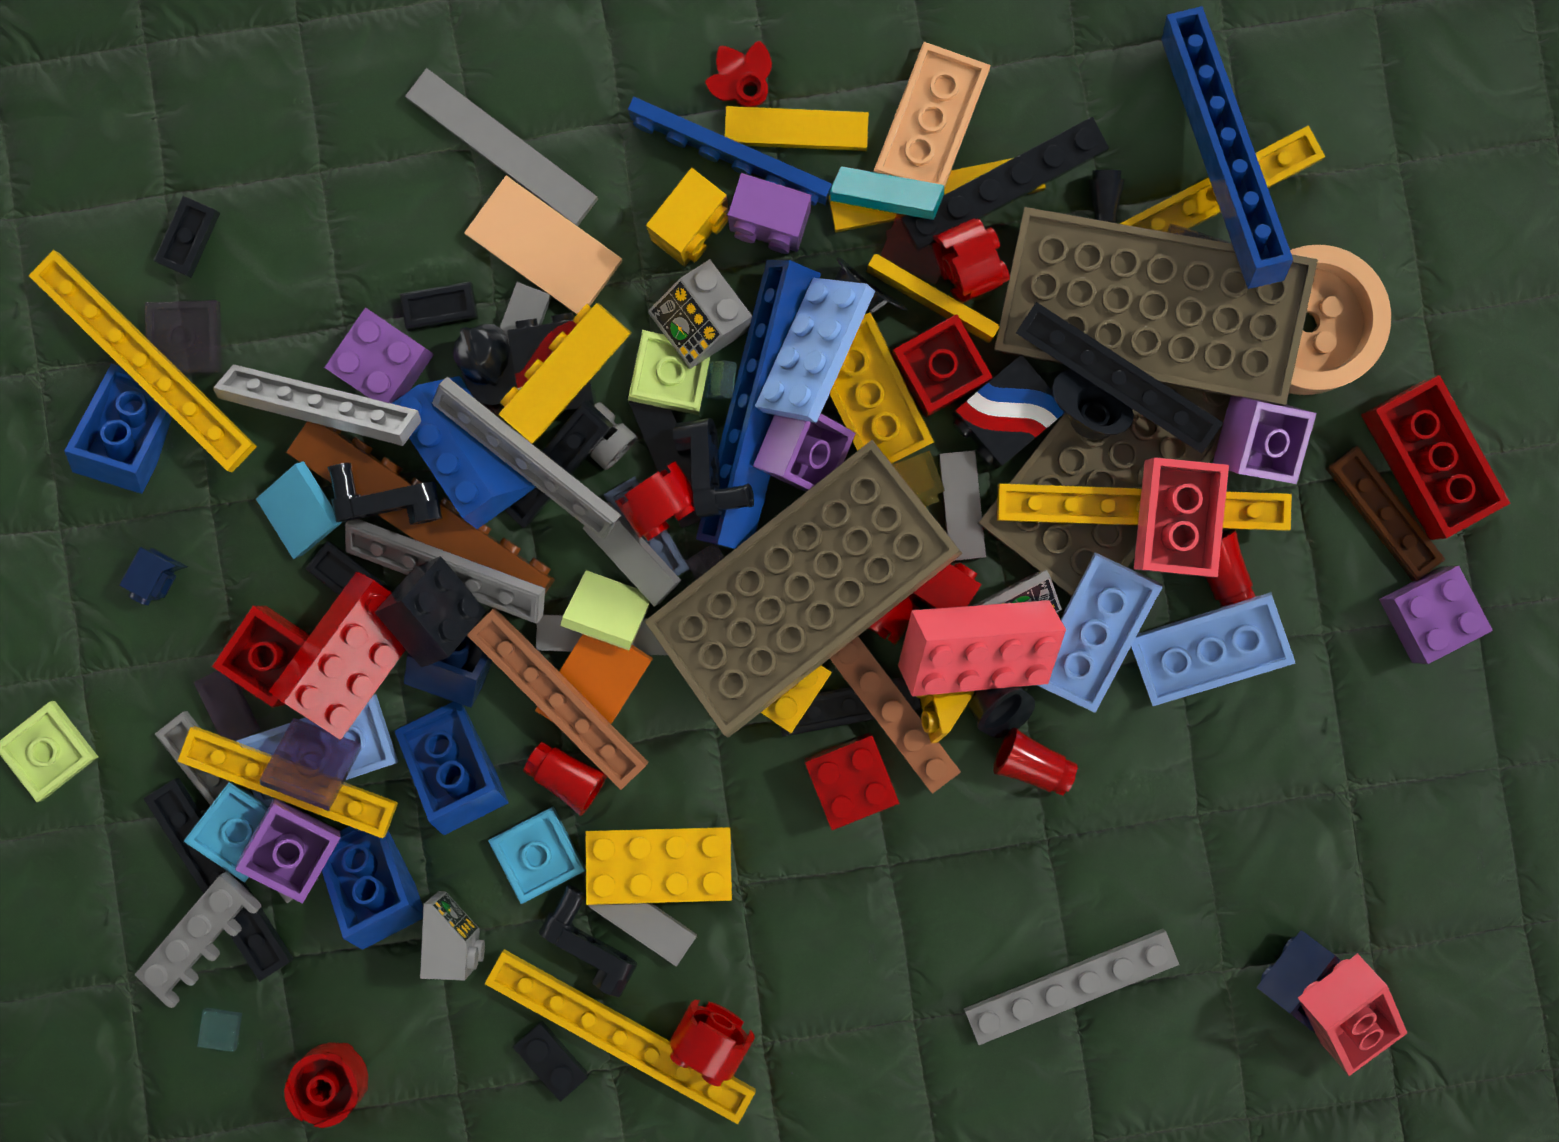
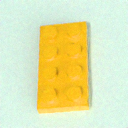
M872 313L865 314L830 391V396L846 428L856 433L853 443L857 451L873 440L892 464L934 443V440Z
M730 827L586 831V905L732 901Z

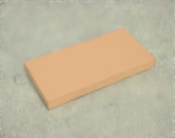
M923 42L874 172L941 184L945 188L991 65Z
M507 175L464 232L470 239L541 290L550 294L552 298L576 315L586 304L591 306L623 261L617 254Z

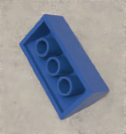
M460 376L450 378L472 396ZM444 379L419 384L391 404L419 411L421 422L409 439L461 517L475 529H479L536 488V486L432 404L437 388Z

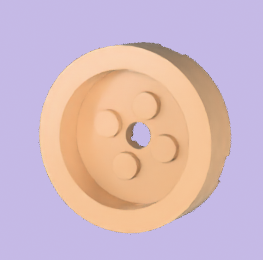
M1308 245L1290 250L1292 255L1318 259L1306 312L1315 319L1317 327L1313 332L1302 331L1289 393L1297 395L1321 394L1360 378L1381 356L1391 329L1390 301L1386 289L1376 272L1360 257L1342 248L1329 245Z

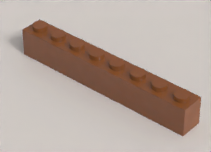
M308 421L286 452L299 462L304 461L308 468L330 483L332 482L327 467L341 463H351L356 493L361 494V496L424 483L416 477L409 481L400 475L403 468L390 459L384 457L380 461L372 456L370 453L373 448L359 438L354 437L350 441L340 434L342 430ZM443 497L441 502L439 501L442 519L433 522L410 525L407 509L379 515L416 541L545 588V594L555 581L554 578L548 575L551 568L534 557L529 562L518 555L521 551L520 547L504 537L499 542L490 536L491 528L486 524L479 529H475L459 515L453 503Z

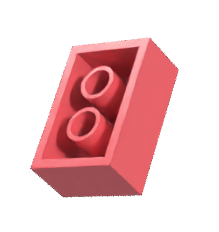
M1155 457L1145 460L1134 570L1218 577L1229 465Z
M1358 953L1351 959L1339 962L1334 967L1332 973L1321 981L1309 984L1304 989L1303 994L1298 997L1320 1043L1348 1076L1352 1075L1407 1034L1387 984Z

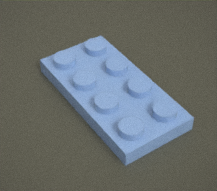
M813 278L755 407L763 413L817 423L875 290L865 283Z
M1095 552L1060 619L1066 628V632L1049 683L1037 686L1096 713L1158 597L1162 584Z
M1271 592L1139 633L1131 645L1152 706L1296 664Z
M376 694L372 696L341 740L309 719L303 718L236 741L340 781L398 763ZM252 790L253 795L267 806L271 805L273 797Z

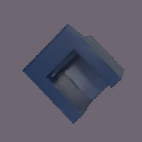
M140 547L119 586L130 591L128 596L141 604L149 605L151 600L165 598L176 578L174 572L188 566L154 548L147 550Z

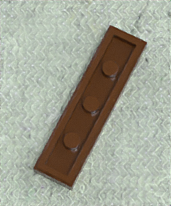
M1358 446L1352 447L1325 468L1412 581H1418L1445 560Z

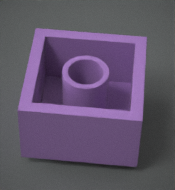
M741 173L728 212L730 231L735 232V238L744 242L755 243L757 239L769 243L768 247L779 253L789 254L790 250L798 252L810 215L812 195Z
M365 308L324 368L368 398L393 403L410 391L434 354Z
M1231 396L1213 463L1229 465V471L1237 474L1297 484L1317 413L1289 405L1282 406L1245 397Z
M820 414L817 423L774 415L753 467L799 490L807 492L844 462L856 433L823 414Z
M1459 566L1440 567L1423 576L1418 581H1413L1379 599L1412 663L1429 664L1493 631Z
M274 798L238 859L235 870L303 904L340 840V830Z

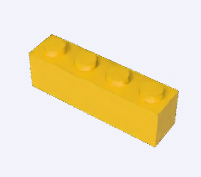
M596 303L592 308L586 304L573 318L577 325L568 336L562 331L548 348L553 353L543 363L538 359L527 370L524 376L528 381L520 390L514 386L500 401L504 408L498 415L531 444L538 440L632 333L599 303Z

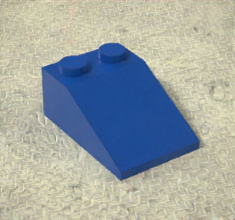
M111 364L64 450L72 472L142 494L157 466L172 416L121 366Z
M451 702L395 730L428 821L442 835H446L509 803L497 772L464 705Z
M350 826L341 830L340 840L323 867L322 873L343 939L363 950L423 919V904L416 884L389 830L384 838Z

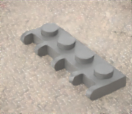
M228 871L222 873L135 973V976L167 1007H175L179 1002L178 995L172 991L176 984L182 980L189 986L194 985L199 977L191 967L202 955L210 961H215L220 955V951L213 944L215 939L223 930L232 936H236L242 928L234 917L243 907L250 913H256L261 908L260 902Z

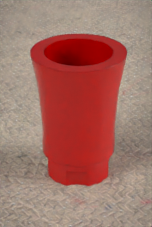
M1236 529L1222 531L1218 577H1205L1215 600H1219L1221 608L1256 597L1252 589V580L1240 550Z
M1015 727L1008 732L1002 741L993 766L994 774L1014 778L1047 792L1053 791L1062 796L1071 789L1078 770V765L1075 762L1067 760L1064 755L1036 742Z
M541 742L534 749L523 769L524 773L533 777L536 783L564 801L579 816H582L590 807L607 778L601 770L569 756L556 747L552 748L544 742Z

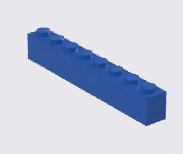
M1203 6L1168 14L1161 41L1247 288L1252 289L1284 281L1293 262V257Z
M791 260L766 261L718 450L720 489L749 483L754 494V506L725 510L722 515L701 518L696 540L729 549H736L756 533L761 510L765 503V494L770 475L753 467L774 415L763 413L755 407V404L812 279L821 277V273Z

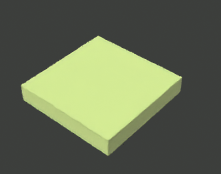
M642 330L628 401L699 415L710 357L689 369L664 334Z
M586 570L562 617L560 626L630 650L650 606V601L637 588Z
M56 701L48 702L0 740V756L36 802L46 799L98 758L97 754Z

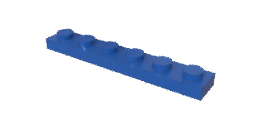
M633 96L628 112L636 128L650 134L655 130L667 135L666 140L678 147L685 148L687 144L699 149V155L710 161L718 162L719 159L732 164L731 168L739 174L743 173L751 176L753 173L764 178L766 181L812 195L811 205H816L817 202L826 205L832 183Z

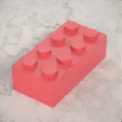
M1049 600L912 610L898 667L912 696L1048 684L1066 628Z

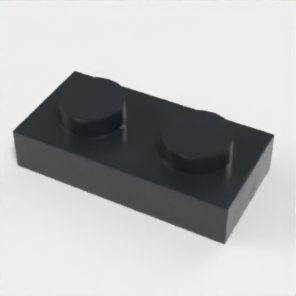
M183 196L154 261L192 278L220 212Z
M540 1021L513 1046L515 1051L560 1102L589 1076V1073L543 1021Z

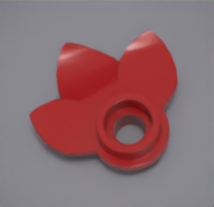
M761 41L755 42L749 48L746 55L733 48L723 45L719 46L716 56L718 74L705 80V84L711 94L722 101L736 100L743 107H758L763 104L768 96L766 79L772 69L771 57L765 45ZM747 86H754L757 92L753 96H748L744 93V89Z

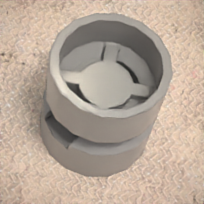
M598 402L594 406L614 426L605 435L608 437V440L603 438L593 449L591 458L606 471L631 448L637 436L623 423L616 424L614 422L615 415L604 404Z

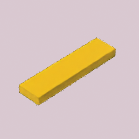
M726 106L725 137L745 146L867 151L869 112Z
M874 254L869 262L867 273L946 319L957 314L965 329L982 340L990 343L998 331L999 326L997 323L880 255Z

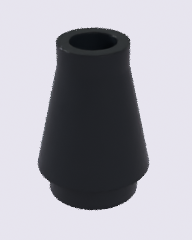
M1122 170L1092 171V179L1089 180L1095 220L1116 222V214L1125 179H1121Z

